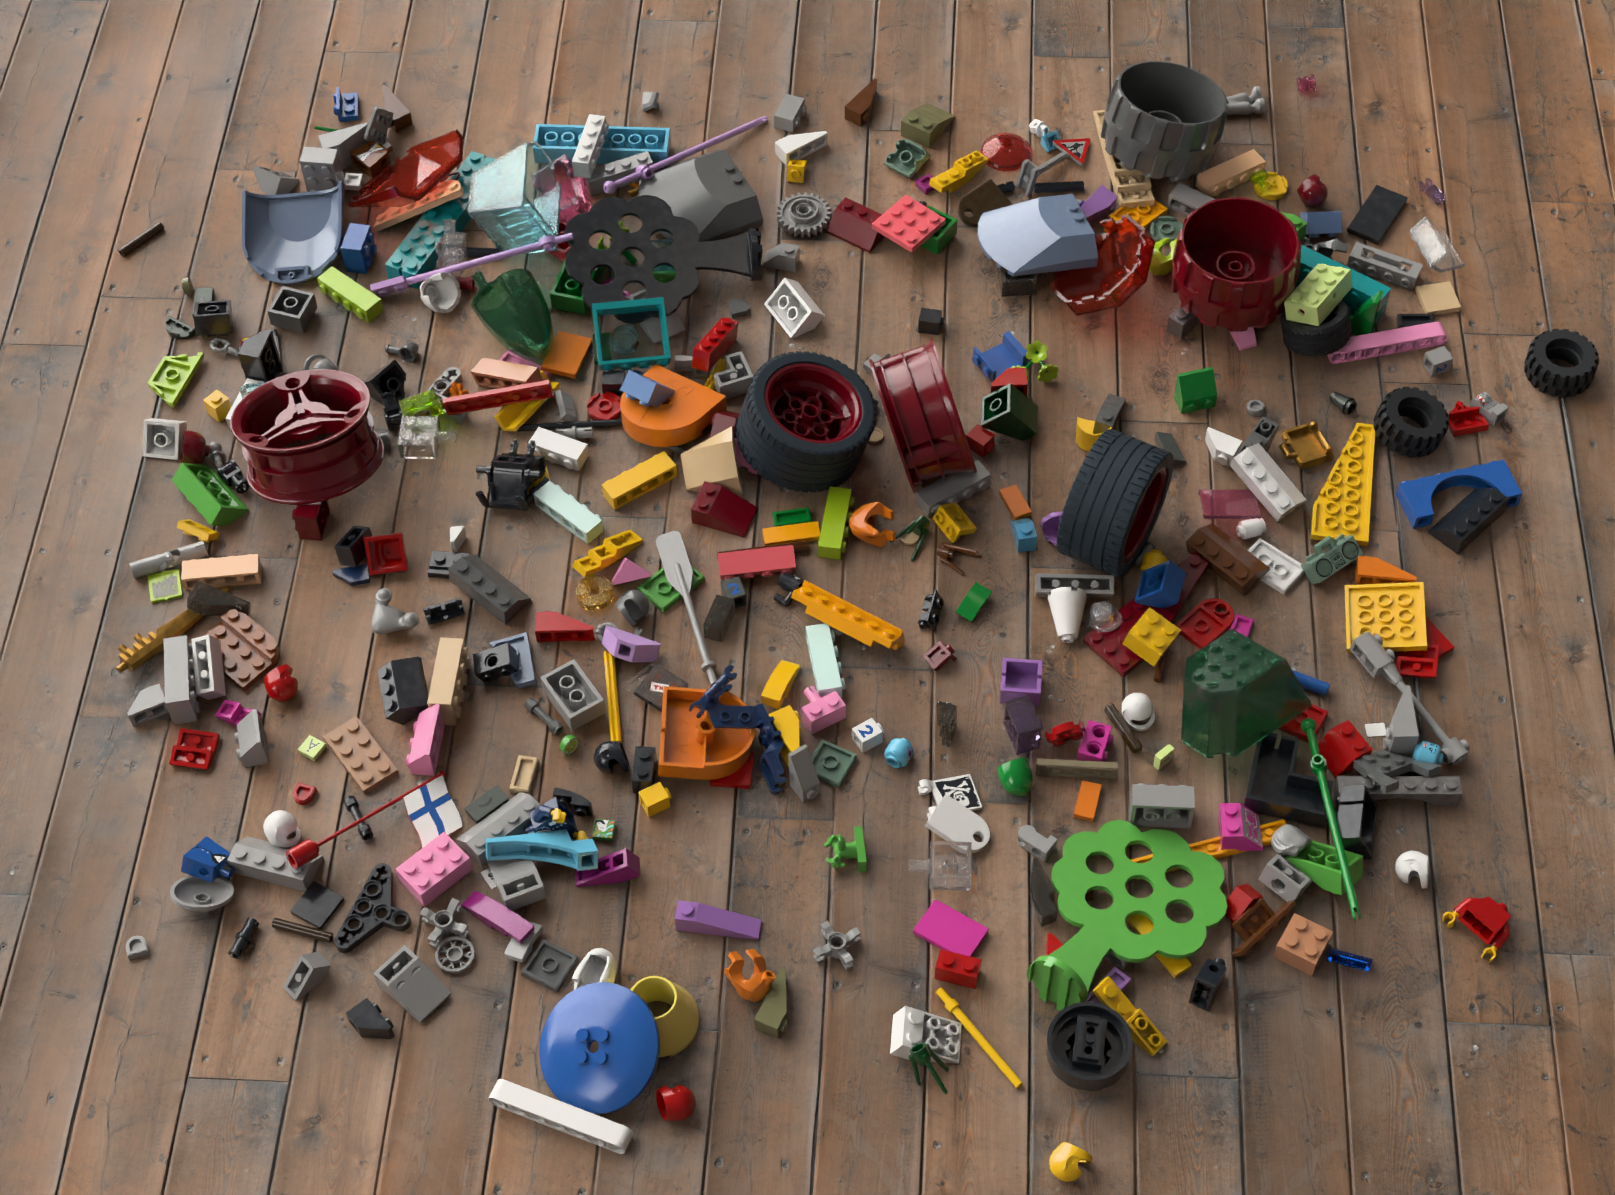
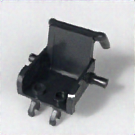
M514 439V442H510L509 453L498 455L491 461V465H477L476 473L487 474L488 486H490L491 500H487L482 491L476 492V496L483 507L520 511L528 510L527 489L537 479H541L546 470L545 456L534 455L535 440L527 443V453L525 455L517 454L519 441Z

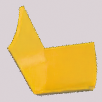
M1077 417L1075 442L1083 450L1090 451L1101 434H1093L1095 421Z

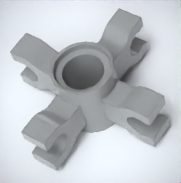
M452 898L447 910H441L437 913L425 907L420 913V916L423 917L422 921L436 926L427 938L430 941L429 946L437 949L442 938L452 934L467 938L469 935V931H467L468 926L454 921V918L462 909L459 906L460 901Z
M828 920L820 924L822 928L821 933L827 939V944L813 950L815 954L813 958L817 964L831 956L832 958L840 959L846 970L854 967L852 963L854 959L847 952L846 947L861 941L859 937L861 933L858 928L855 927L844 935L840 932H834ZM834 944H840L841 946H840V947H834V946H832V945H834Z

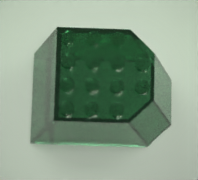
M1231 629L1186 660L1181 741L1206 758H1214V755L1229 754L1230 757H1236L1311 707L1312 703L1285 658Z

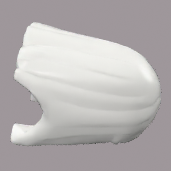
M595 948L588 952L573 974L574 990L597 982L614 984L616 961L612 953L604 948Z

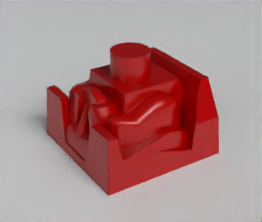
M403 532L366 536L364 538L370 575L408 570Z

